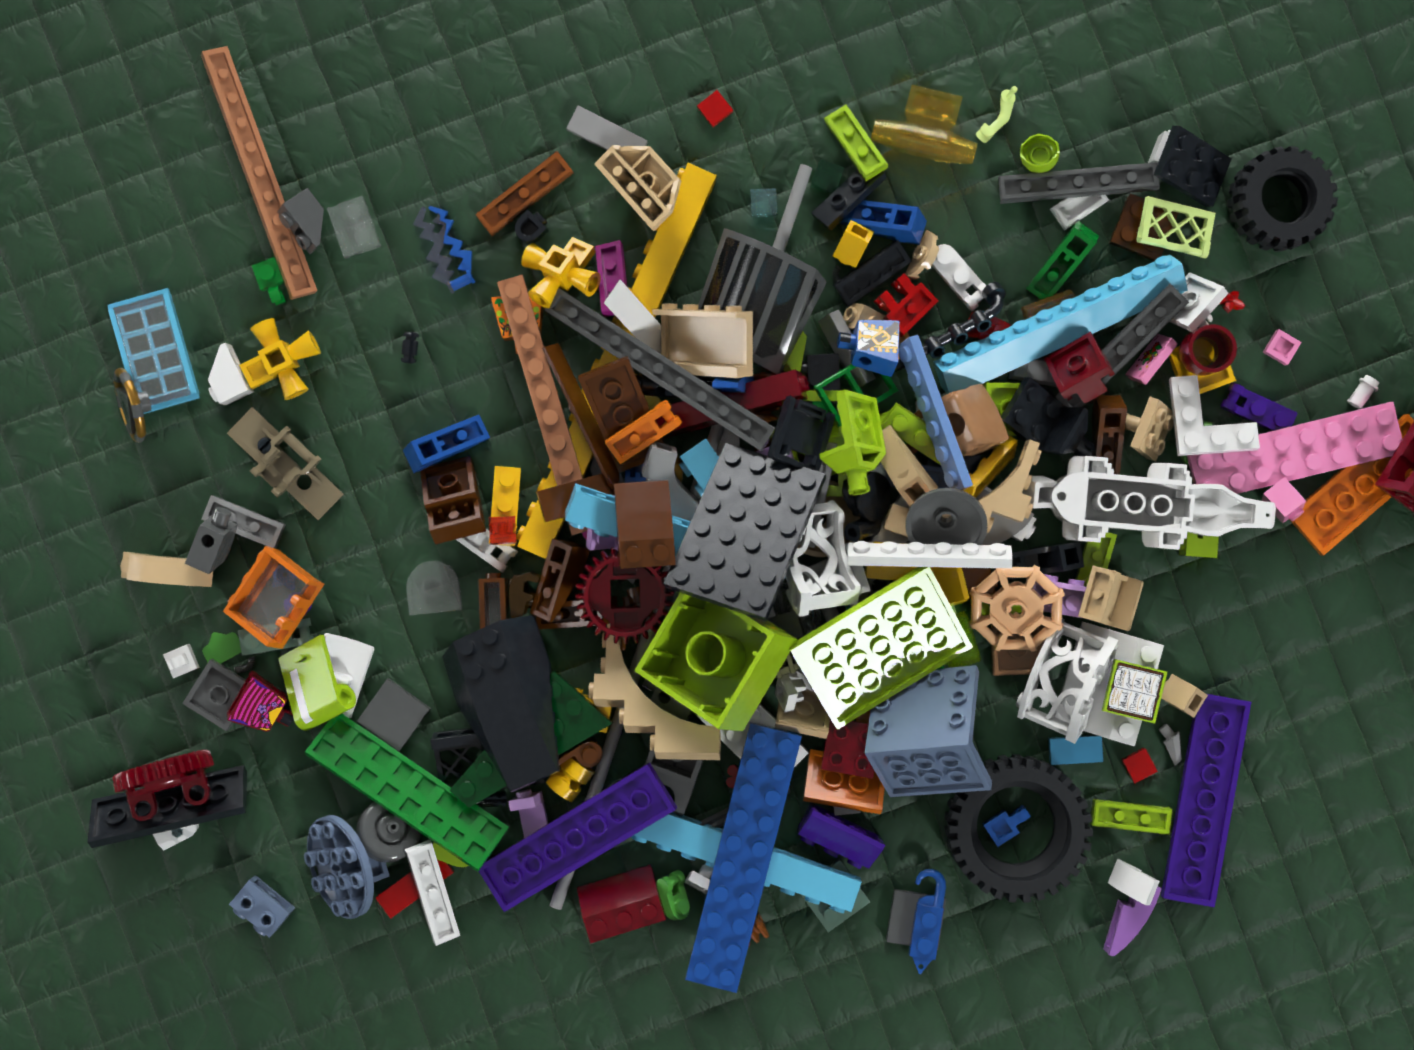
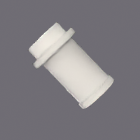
M1368 375L1359 379L1360 384L1347 400L1350 405L1357 409H1363L1372 393L1379 389L1377 387L1379 382Z

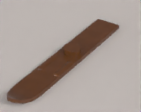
M559 343L545 346L542 350L568 401L569 410L574 414L610 489L614 490V483H619V472L591 409Z

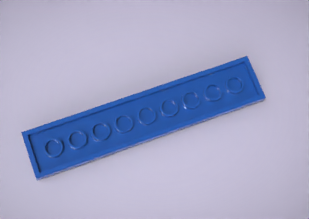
M750 722L685 980L737 993L802 735Z

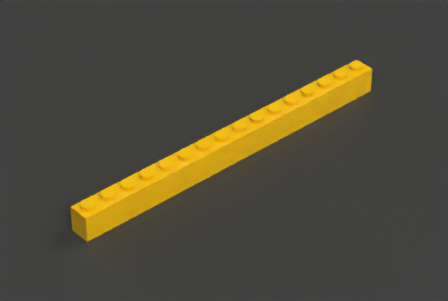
M687 163L685 169L680 168L677 174L681 180V185L673 213L655 230L657 233L654 240H648L643 251L646 258L643 264H637L632 276L636 280L632 288L628 287L651 314L652 309H659L717 181V175L690 163ZM614 316L612 323H614L624 331L634 336L624 326V324L616 316ZM601 347L604 350L601 359H595L591 370L619 358ZM582 389L581 391H582V393H583V395H584V397H585V399H586V401H587V403H588V400H587V398H586V396H585V393H584V391H583V389ZM571 413L569 421H572L569 432L584 479L594 455L574 414ZM550 461L547 467L551 469L548 478H542L537 491L557 486ZM537 500V502L532 501L526 516L530 518L527 525H521L517 533L516 540L519 541L517 547L546 559L552 539H557L565 522V517L545 523L539 501Z

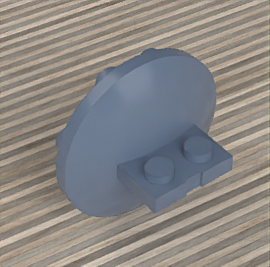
M327 815L318 818L310 826L307 852L304 854V860L311 870L313 877L311 885L314 891L321 894L336 917L341 916L346 919H355L364 915L372 904L374 882L389 877L386 863L370 858L353 828L338 816ZM315 865L317 866V869H318V874H319L318 876H317V874H316V872H315V868H314Z

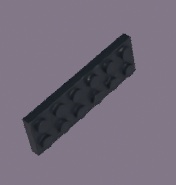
M244 765L206 773L211 795L209 800L202 805L188 803L184 797L182 785L154 792L158 810L153 818L144 821L136 820L132 817L125 792L92 799L87 843L91 848L244 814L246 813L247 769ZM197 785L191 789L192 799L195 801L203 799L205 790L202 786ZM142 801L137 806V811L141 816H146L151 811V805L147 801Z

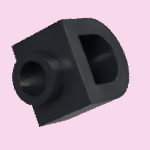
M527 210L517 220L515 232L523 243H537L548 232V229L545 227L548 222L538 212L533 215Z

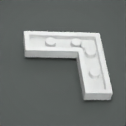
M1198 375L1171 377L1169 379L1178 456L1254 451L1260 448L1257 422L1203 426Z

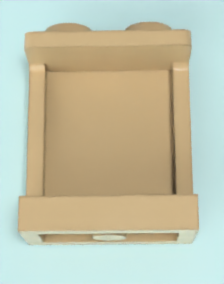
M1093 565L1078 617L1130 631L1144 582L1121 575L1117 571Z

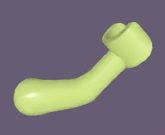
M1013 86L1010 90L1002 91L1000 114L990 126L984 123L979 131L976 132L975 135L983 143H987L1009 121L1015 102L1014 93L1017 92L1016 86Z

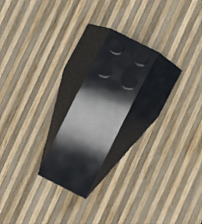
M530 615L499 620L453 641L442 658L456 703L509 790L514 792L560 772L557 736L554 733L555 712L552 709L553 686L550 685L551 663L535 616Z

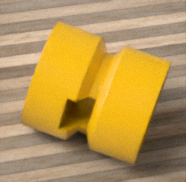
M575 756L560 765V772L551 775L546 781V784L555 793L569 802H573L581 792L580 785H586L595 773L591 767L582 766Z

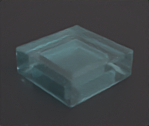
M776 188L750 189L751 217L777 216Z

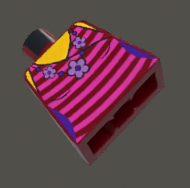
M253 670L249 673L227 712L228 721L265 732L271 730L275 721L289 727L294 718L292 711L284 708L287 701L286 694Z

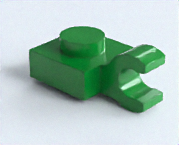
M275 257L252 265L260 290H268L270 299L276 306L285 303L286 299L280 285L284 284V280Z

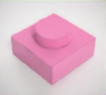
M1278 329L1274 332L1263 353L1283 365H1288L1302 342Z

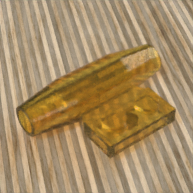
M911 85L905 109L907 121L876 119L871 136L872 141L900 153L944 163L973 164L978 145L973 141L949 132L956 124L962 96Z

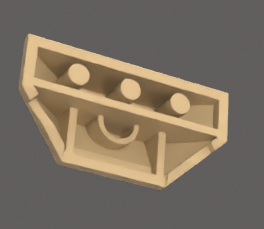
M612 145L597 160L595 166L653 231L673 213L681 180L650 146L621 147L620 145Z

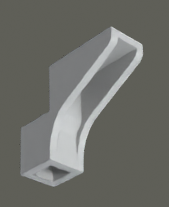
M654 442L649 445L642 467V476L646 478V481L669 480L672 515L691 521L700 501L675 475L674 468L678 455L677 449L673 446Z

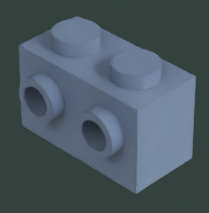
M256 875L248 880L229 904L239 918L247 919L253 924V928L257 933L263 936L267 935L269 938L295 909L292 904Z

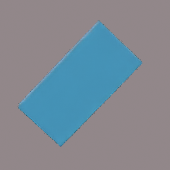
M1080 736L1075 744L1065 740L1066 737L1048 738L1049 762L1051 765L1103 762L1101 736Z

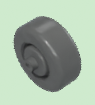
M373 802L361 813L356 826V834L360 838L367 855L379 862H395L406 857L405 849L417 845L421 838L420 832L376 802Z

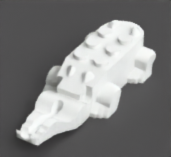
M1073 456L1069 460L1067 474L1057 479L1059 484L1051 493V501L1055 508L1050 509L1054 516L1063 522V537L1066 540L1100 543L1101 537L1105 538V533H1108V529L1113 528L1142 531V542L1145 547L1179 550L1180 544H1183L1184 539L1187 538V532L1202 536L1218 537L1239 528L1272 529L1275 524L1276 506L1274 502L1244 498L1224 485L1192 484L1190 471H1187V465L1152 463L1148 469L1147 477L1114 474V469H1111L1112 464L1108 463V458Z

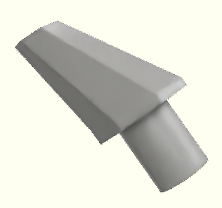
M1164 724L1159 728V731L1166 738L1164 744L1174 765H1177L1182 760L1180 732L1174 733L1168 724Z

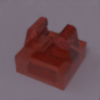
M515 516L489 517L490 545L517 543Z

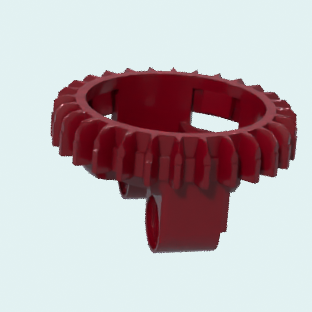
M611 547V555L609 556L604 550L601 551L602 560L594 556L592 561L595 566L592 567L588 564L584 566L589 574L580 573L579 577L585 583L576 584V588L583 590V593L575 595L576 599H583V602L577 605V609H585L586 611L581 615V619L589 617L590 621L587 624V628L593 625L597 626L594 634L598 635L601 631L605 632V641L610 635H613L615 644H617L619 637H623L625 645L628 644L629 637H633L635 643H638L640 634L645 639H649L648 630L650 629L652 632L657 633L658 630L655 624L661 625L664 621L661 616H667L669 612L665 609V606L672 607L674 604L667 600V597L674 596V592L667 590L663 584L664 578H666L669 571L660 572L662 566L646 567L655 576L653 577L643 567L621 569L618 553L614 547ZM608 564L607 568L597 578L593 579ZM639 579L640 606H613L611 608L610 580ZM654 609H658L657 613H654L650 617V619L645 622L646 625L643 627V620L647 618ZM593 611H598L610 623V628L606 627L607 623L598 615L594 616Z
M204 749L117 773L112 778L115 793L125 791L131 815L140 821L149 820L156 815L158 809L154 792L182 785L184 797L188 803L202 805L209 800L211 795L205 769L214 766L213 758L210 751ZM196 771H197V774H193V775H189V776L186 775V774H190V773H192V772H196ZM197 785L202 786L205 790V795L200 801L192 799L190 793L191 789ZM144 786L143 789L135 791V788H140ZM142 801H147L151 805V811L146 816H141L137 811V806Z

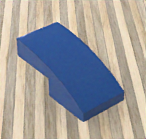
M716 377L712 382V387L719 392L745 393L746 383L754 381V377Z

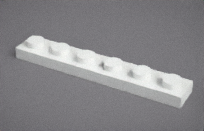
M857 541L848 545L847 558L848 565L1012 569V548L1000 543L992 545H977L975 543L951 545L945 542L937 544H922L920 542L896 544L890 541L883 543Z

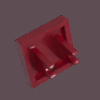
M830 719L820 769L873 779L875 770L865 755L869 724L851 721L837 730Z

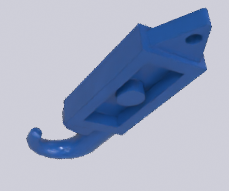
M935 869L921 871L915 881L916 885H919L921 880L927 876L933 877L936 881L935 894L922 896L916 902L908 954L913 958L919 974L924 971L932 960H936L943 916L946 880L943 874Z

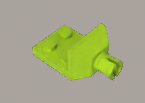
M844 389L837 392L836 396L838 402L837 410L840 414L842 425L841 433L845 444L819 455L820 459L837 474L846 475L850 495H862L870 491L867 472L877 467L885 456L886 449L877 399Z

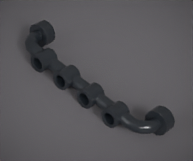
M989 283L982 291V296L986 302L992 305L989 309L975 311L969 320L962 324H952L947 332L939 337H929L922 346L925 355L930 354L932 358H939L945 352L944 345L952 341L955 345L964 344L968 340L967 332L975 328L979 332L987 331L992 325L990 319L997 316L1003 308V299L1006 292L1000 283ZM898 359L894 372L905 368L901 359Z

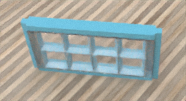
M169 288L109 304L108 312L124 368L130 374L137 393L146 391L150 399L152 409L144 414L199 399L198 386Z

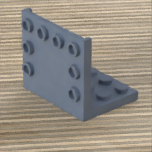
M976 665L936 669L871 709L865 755L890 797L991 790L992 780L972 742L979 670Z

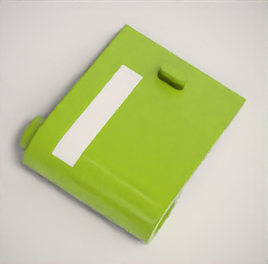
M319 635L278 658L294 722L301 730L309 731L355 706L356 696L354 691L348 685L337 684L324 635Z

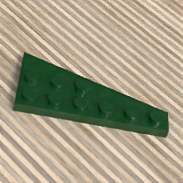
M556 671L550 674V685L553 686L552 709L555 712L554 733L557 736L558 755L614 722ZM484 750L449 791L470 808L507 785Z

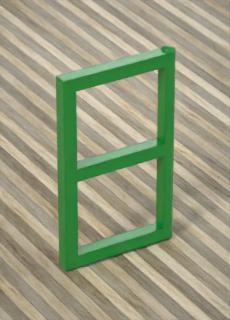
M852 364L813 387L827 411L835 414L834 422L838 428L842 426L840 416L822 387L844 375L852 390L863 394L850 373L852 369L856 368ZM880 374L889 391L876 398L877 404L899 391L889 376Z

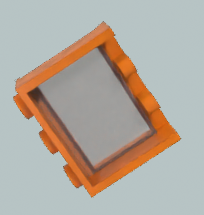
M265 546L258 553L256 561L249 572L243 576L242 583L229 598L223 612L265 646L283 649L325 583L314 578L283 554L281 550Z

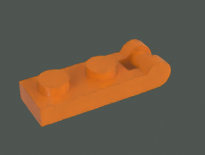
M667 400L660 402L654 409L605 440V444L619 464L627 461L682 423L678 415H674L670 410L671 405ZM660 416L666 421L661 426L656 422V419Z

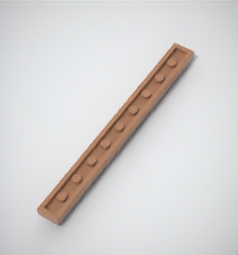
M228 46L202 51L201 58L290 299L293 300L317 292V288L303 250L297 244L296 236L290 228H286L279 219L277 212L285 201Z
M519 275L499 281L497 284L557 486L583 479L550 364L542 350L544 344L528 295L524 276ZM569 525L572 535L588 530L586 527L578 529Z

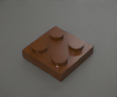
M1130 193L1109 244L1155 261L1161 257L1164 248L1137 242V233L1140 227L1145 199ZM1153 208L1152 214L1155 219L1164 213L1162 208ZM1172 211L1171 213L1176 220L1179 213ZM1167 216L1157 222L1163 234L1173 228ZM1150 227L1148 237L1159 239L1154 227Z

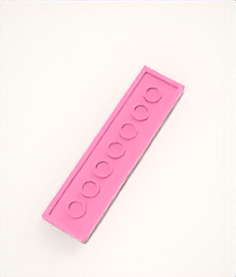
M1387 402L1258 434L1260 444L1258 450L1187 455L1193 484L1224 485L1231 491L1239 494L1275 485L1284 477L1288 481L1393 456L1402 441L1394 402Z

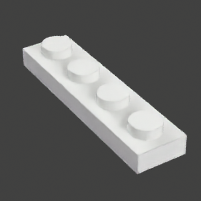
M427 840L405 849L434 944L437 946L459 937V929L432 842Z

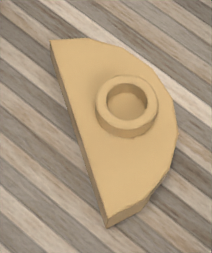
M926 230L920 245L915 248L912 262L905 273L910 280L920 278L918 274L924 268L929 270L937 257L939 246L936 245V240H938V236Z

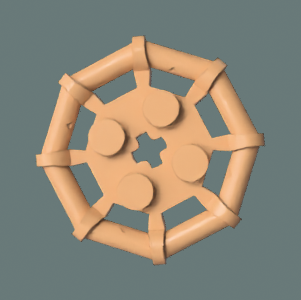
M1036 565L1033 567H1012V569L996 568L979 585L972 587L969 592L971 595V620L969 625L971 629L978 631L993 645L996 651H1037V647L1046 638L1050 637L1057 630L1060 631L1064 625L1062 623V601L1065 593L1062 588H1058L1040 571V567ZM1007 577L1027 578L1025 584L1019 581L1009 583ZM1000 580L1002 587L993 595L987 593ZM1037 582L1048 593L1041 596L1032 587ZM982 602L989 604V615L981 616ZM1052 603L1051 617L1044 616V605ZM1013 605H1020V606H1022V607H1021L1022 613H1021V614H1019L1018 612H1015V613H1013V614L1010 613L1011 610H1012V606H1013ZM993 624L1000 631V634L997 636L988 625ZM1041 624L1045 626L1035 636H1032L1031 632ZM1012 634H1019L1024 636L1025 639H1007V637L1012 636Z

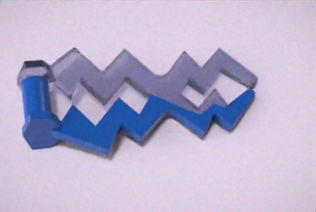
M423 206L413 225L424 229L419 238L434 242L426 258L428 261L439 264L432 278L447 285L451 293L470 283H475L476 281L471 273L472 251L461 250L463 241L448 236L454 220L445 219L448 211L429 206V210L438 215L432 222L443 226L439 233L433 232L435 224L423 222L426 208ZM444 244L453 246L449 255L463 259L458 270L466 271L467 273L452 281L449 280L454 271L447 270L452 259L439 255Z

